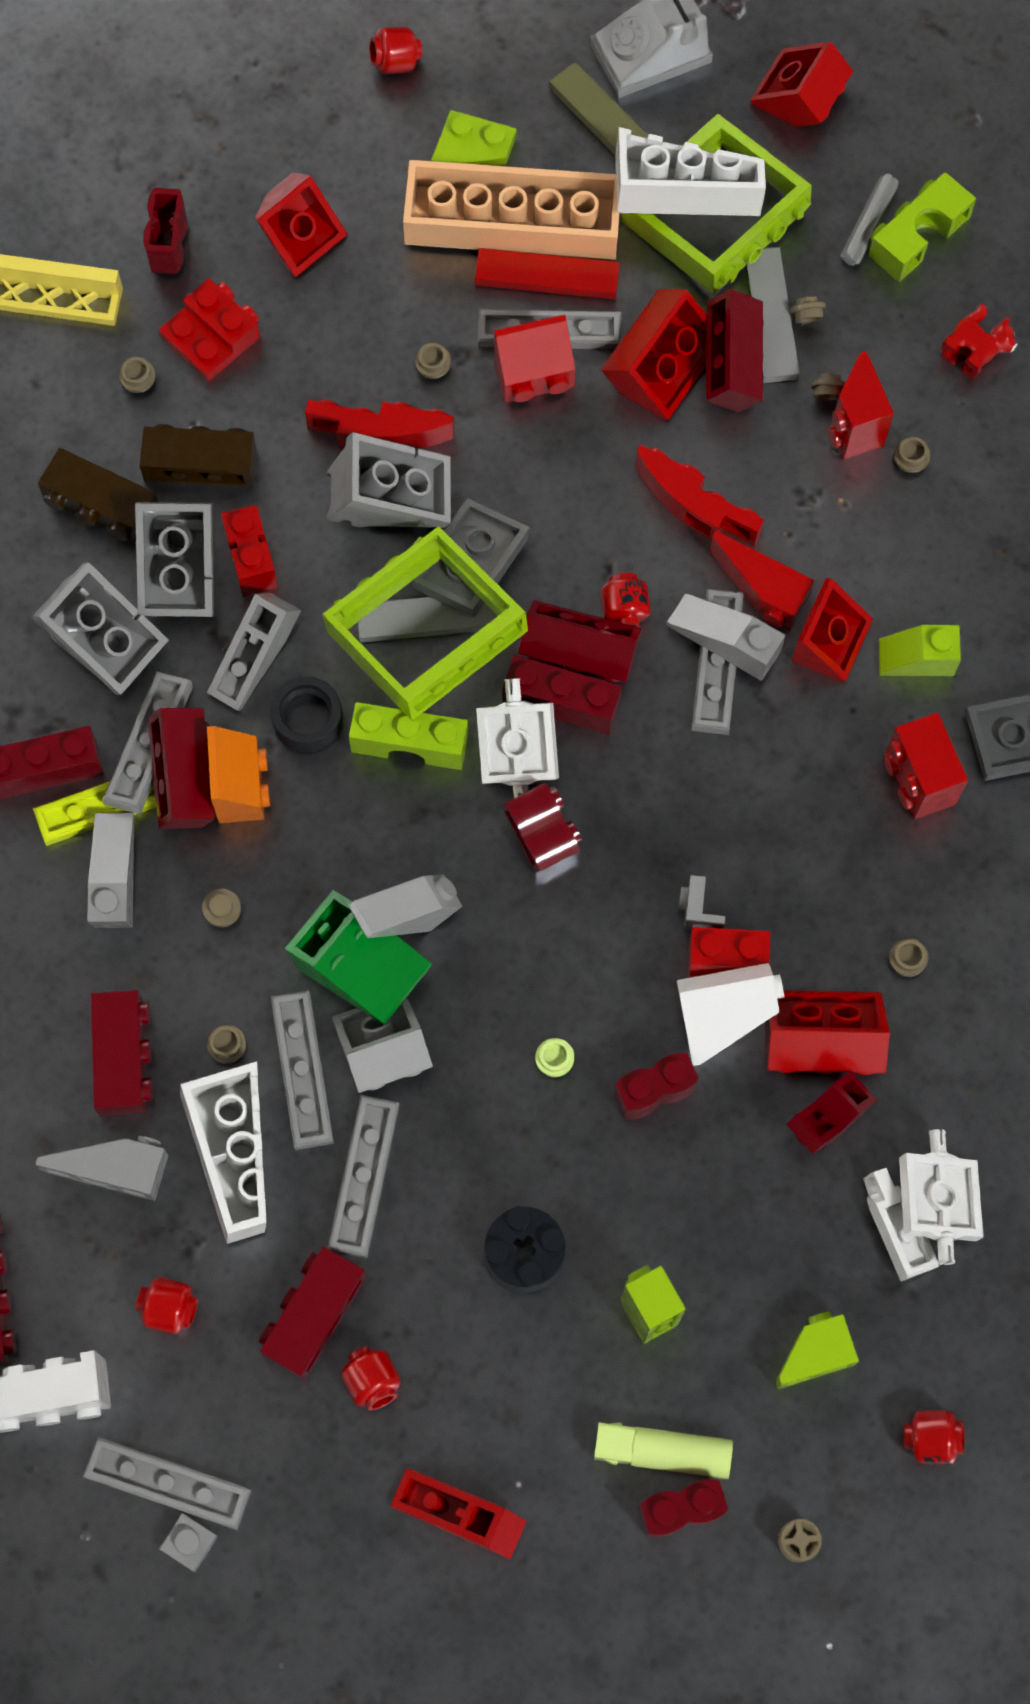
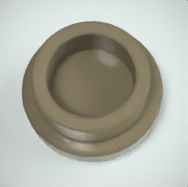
M816 296L799 298L796 300V305L790 308V315H794L795 323L799 324L822 320L823 310L826 309L825 302H818Z
M437 343L424 345L415 356L416 369L426 378L436 379L444 376L451 365L449 352Z
M132 357L121 366L119 380L127 391L141 393L153 385L155 371L152 364L140 357Z
M832 373L820 374L819 379L811 382L814 397L828 401L838 400L845 385V382L841 381L840 375Z
M908 437L896 445L893 456L896 465L901 470L916 473L922 471L928 465L931 454L929 447L922 439Z
M217 889L205 897L202 911L205 919L211 925L226 927L238 919L241 913V904L237 895L232 891Z
M906 938L899 940L893 945L889 953V962L892 969L899 975L914 977L925 969L928 963V953L922 943L915 939Z
M221 1025L213 1029L209 1034L207 1049L215 1061L223 1064L233 1063L244 1054L246 1039L239 1028L233 1025Z

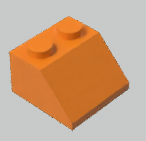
M216 726L207 727L211 801L218 822L231 823L264 820V807H270L269 785L262 784L261 771H268L266 748H259L257 736Z

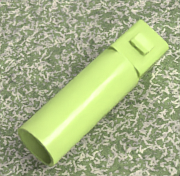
M599 1422L594 1460L605 1461L616 1466L617 1463H622L635 1467L729 1479L733 1440L637 1426H622L621 1422L610 1424Z

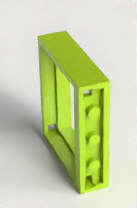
M719 114L713 117L687 142L698 144V148L707 152L715 153L718 149L724 147L729 152L764 159L765 180L786 196L714 262L653 214L621 213V222L713 295L727 282L732 283L736 279L738 272L747 263L753 264L769 243L778 241L794 220H800L804 217V211L811 205L812 188L810 183Z
M439 526L422 538L420 536L414 542V545L401 555L392 557L385 567L372 577H366L360 581L355 590L343 599L335 600L333 602L334 605L322 614L327 633L412 721L528 632L526 612ZM441 559L497 617L403 688L348 629Z

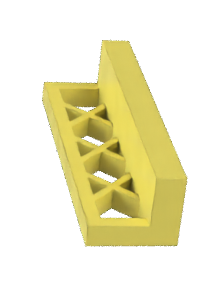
M0 254V284L4 285L7 289V292L0 296V310L115 326L123 291L118 270ZM31 288L38 289L42 297L32 303L23 302L18 295ZM63 293L73 294L77 301L65 308L58 307L53 300ZM98 298L111 299L108 313L94 312L88 304Z

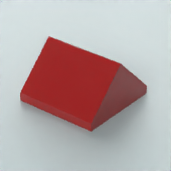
M826 578L797 641L792 662L835 680L846 682L873 618L832 578Z

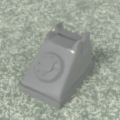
M641 0L596 34L590 36V46L618 99L712 63L713 54L708 43L706 15L701 14L694 0Z
M353 432L346 438V446L327 471V476L331 477V504L329 512L326 514L327 520L333 522L349 520L351 526L360 528L366 526H439L444 529L451 524L450 456L422 449L415 451L414 447Z
M135 503L137 608L140 611L138 614H143L144 616L213 617L212 503Z
M84 562L75 573L63 580L59 588L31 617V620L39 628L49 632L50 638L58 646L98 677L115 695H121L169 641L143 614L139 615L140 611L89 562Z

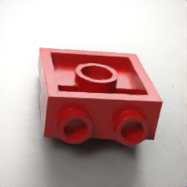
M210 278L183 299L184 308L158 329L160 337L207 382L213 379L260 338L257 323L259 317L256 312L247 304L240 307L233 300L235 295L228 285L222 281L216 285Z

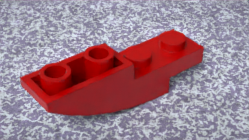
M308 399L305 410L307 429L337 435L339 449H344L346 438L352 432L414 447L415 450L451 440L454 435V416L448 415L439 409H429L427 411L413 408L411 405L400 401L393 403L383 401L379 414L364 407L352 409L339 406L330 400H320L318 402Z
M641 444L639 445L636 452L635 467L653 495L669 512L682 523L711 541L715 531L720 533L723 531L755 547L761 536L764 519L760 518L755 511L747 507L739 508L727 502L717 492L704 491L705 476L694 466L686 463L680 464L671 460L663 451L657 448L649 449Z

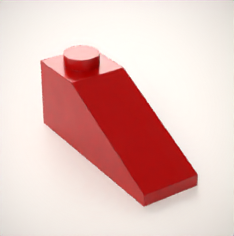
M715 531L712 536L710 552L740 592L744 593V597L757 614L761 615L768 624L778 628L783 626L791 630L811 595L814 579Z
M406 1468L390 1505L401 1512L511 1560L527 1522L503 1507L409 1468Z

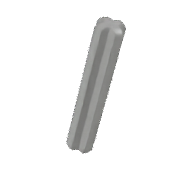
M887 173L885 176L879 177L841 253V259L849 266H854L861 262L871 242L870 237L879 226L896 192L899 182L891 174Z

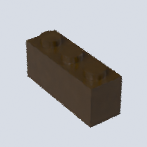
M158 424L154 427L144 426L140 456V470L144 482L253 488L256 459V443L253 432H247L241 428H230L227 431L211 430L204 426H194L191 429L175 428L168 424Z
M60 447L38 481L43 500L47 505L58 511L63 509L75 513V516L87 525L94 526L98 524L106 528L113 537L121 541L130 539L136 542L135 503L158 502L156 492Z

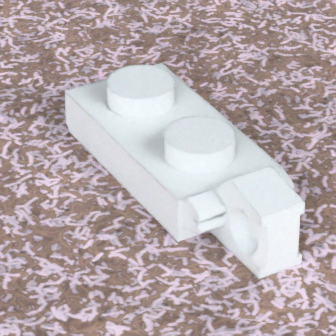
M887 1168L872 1172L864 1177L863 1180L869 1195L867 1197L868 1206H870L869 1210L900 1281L902 1282L939 1267L938 1259L928 1237L904 1235L901 1188L894 1186Z

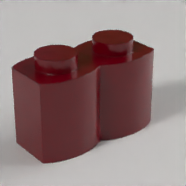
M155 187L148 198L147 209L150 220L143 234L149 266L153 273L177 274L184 261L182 241L188 229L183 196L180 189Z
M543 783L501 805L535 872H540L580 851L577 844L582 841L580 833L572 821L566 822L560 809L564 807V803L555 787L549 789L547 784Z
M675 1053L659 1060L652 1069H637L624 1075L615 1084L614 1097L625 1119H639L652 1113L660 1104H672L687 1098L695 1090L699 1077L688 1054Z
M704 1479L691 1483L681 1492L663 1491L651 1495L640 1504L638 1509L646 1536L665 1537L679 1531L686 1524L700 1526L711 1523L728 1511V1506L720 1481Z

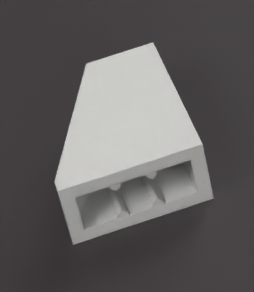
M769 963L676 980L693 1066L701 1065L779 1013L777 999L784 998V991L780 974L773 975Z

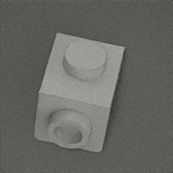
M690 875L688 887H681L679 910H686L684 930H692V927L724 928L725 916L702 914L706 881L704 876Z

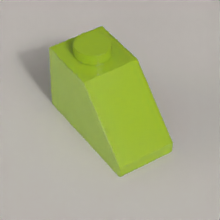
M919 625L879 638V676H954L961 661L959 625Z
M827 1311L808 1318L810 1325L804 1326L800 1331L775 1381L777 1389L849 1368L859 1362L843 1314L832 1317L831 1311Z

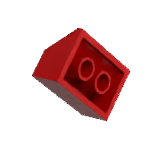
M658 289L601 368V371L621 395L658 417L669 420L706 367V313L687 289Z
M783 990L784 998L777 999L779 1013L765 1021V1052L768 1070L781 1073H792L795 1071H814L821 1074L852 1071L860 1075L886 1073L890 1031L881 992Z

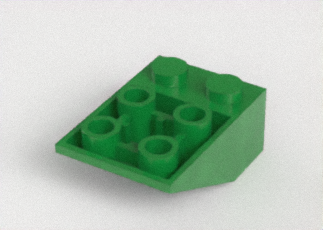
M332 890L285 947V950L298 970L385 1025L432 964L397 935L367 938L349 907L352 901Z

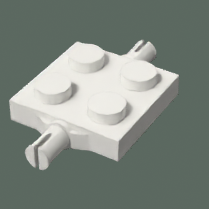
M520 678L504 679L506 702L498 706L476 708L482 784L503 783L513 786L514 798L527 792L528 785L537 780L559 778L553 702L533 704L521 701Z
M934 1129L929 1131L931 1153L925 1155L905 1153L899 1157L904 1235L924 1236L937 1241L938 1264L952 1265L956 1263L953 1241H977L983 1238L977 1160L960 1159L947 1153L946 1131Z

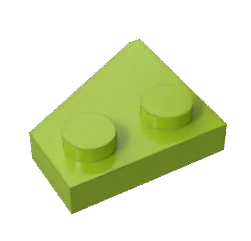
M450 110L431 161L504 166L507 164L517 137V129Z

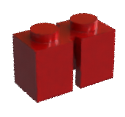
M257 504L221 513L242 596L245 597L278 588L275 569Z

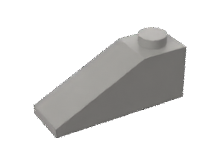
M270 592L255 594L207 693L240 711L285 644L301 610Z
M689 594L684 595L666 623V626L760 681L764 679L780 654L785 639L783 633L751 615Z
M95 813L88 878L87 922L94 928H133L134 814Z
M444 874L421 876L357 899L350 903L349 907L366 937L375 938L430 932L460 909L462 905L456 896L455 886Z
M138 1136L137 1141L121 1139L37 1157L35 1165L44 1173L155 1201L169 1155L164 1148H160V1141Z

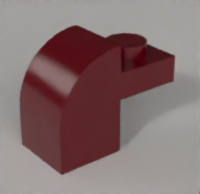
M850 1071L834 1082L815 1102L796 1114L786 1125L795 1134L797 1140L814 1154L820 1149L823 1150L844 1133L878 1100Z

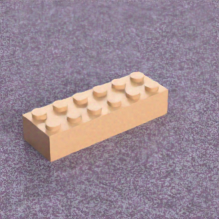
M409 160L403 218L405 245L472 250L485 248L616 260L619 226L616 174Z

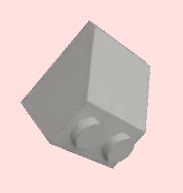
M407 997L385 1025L358 1008L332 1017L358 1093L379 1089L386 1083L403 1077L416 1076L423 1070L433 1067L422 1030Z

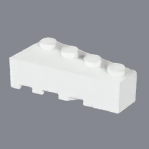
M619 127L615 155L617 213L760 216L766 190L764 159L720 149L715 153L707 152L698 148V144L685 142L684 146L663 142L662 136L649 134L648 138L631 135L632 130Z
M257 1061L189 1081L180 1086L182 1104L226 1244L264 1233L266 1228Z
M92 1350L80 1353L81 1361L76 1362L75 1358L64 1359V1357L46 1359V1362L43 1363V1369H35V1365L23 1364L3 1369V1375H0V1433L19 1430L21 1422L36 1420V1426L61 1423L60 1416L76 1414L77 1420L100 1417L102 1409L111 1408L106 1359Z

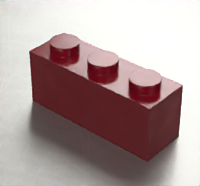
M729 289L707 301L706 401L741 412L763 401V301L733 289Z
M533 600L526 615L528 632L522 635L518 654L525 655L528 659L541 663L551 662L559 664L566 670L575 673L585 671L597 674L601 679L608 682H627L632 670L642 628Z
M513 655L505 679L520 678L521 701L533 704L553 702L555 720L610 735L620 704L622 686ZM505 682L502 687V703L506 702Z
M160 708L148 718L159 829L203 828L215 819L216 813L211 801L207 727H209V723L205 721L204 708Z
M91 726L0 746V799L104 775L97 740Z
M138 990L91 993L94 1109L99 1116L147 1113L146 1101L153 1100L151 1077L145 1078V1063H151L152 1058L150 1039L144 1040V1025H150L149 1002H143Z
M324 1246L319 1254L315 1252L310 1254L301 1270L305 1277L297 1289L291 1287L280 1305L284 1312L276 1324L270 1322L259 1339V1343L263 1345L260 1350L263 1357L302 1380L306 1379L366 1278L365 1270Z

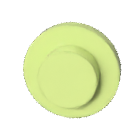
M547 1039L536 1050V1065L543 1074L549 1077L563 1076L573 1066L574 1051L570 1044L563 1039Z

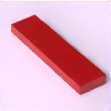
M479 248L475 285L616 300L620 262Z

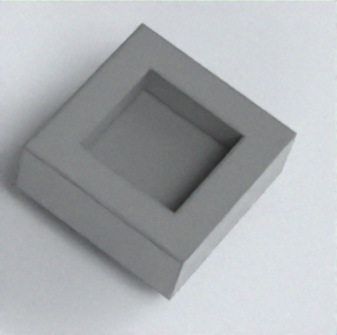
M182 1513L159 1550L193 1572H196L218 1536Z

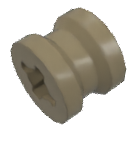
M796 1519L788 1522L781 1528L777 1544L780 1552L786 1559L792 1562H804L818 1554L822 1544V1537L814 1523L807 1519Z

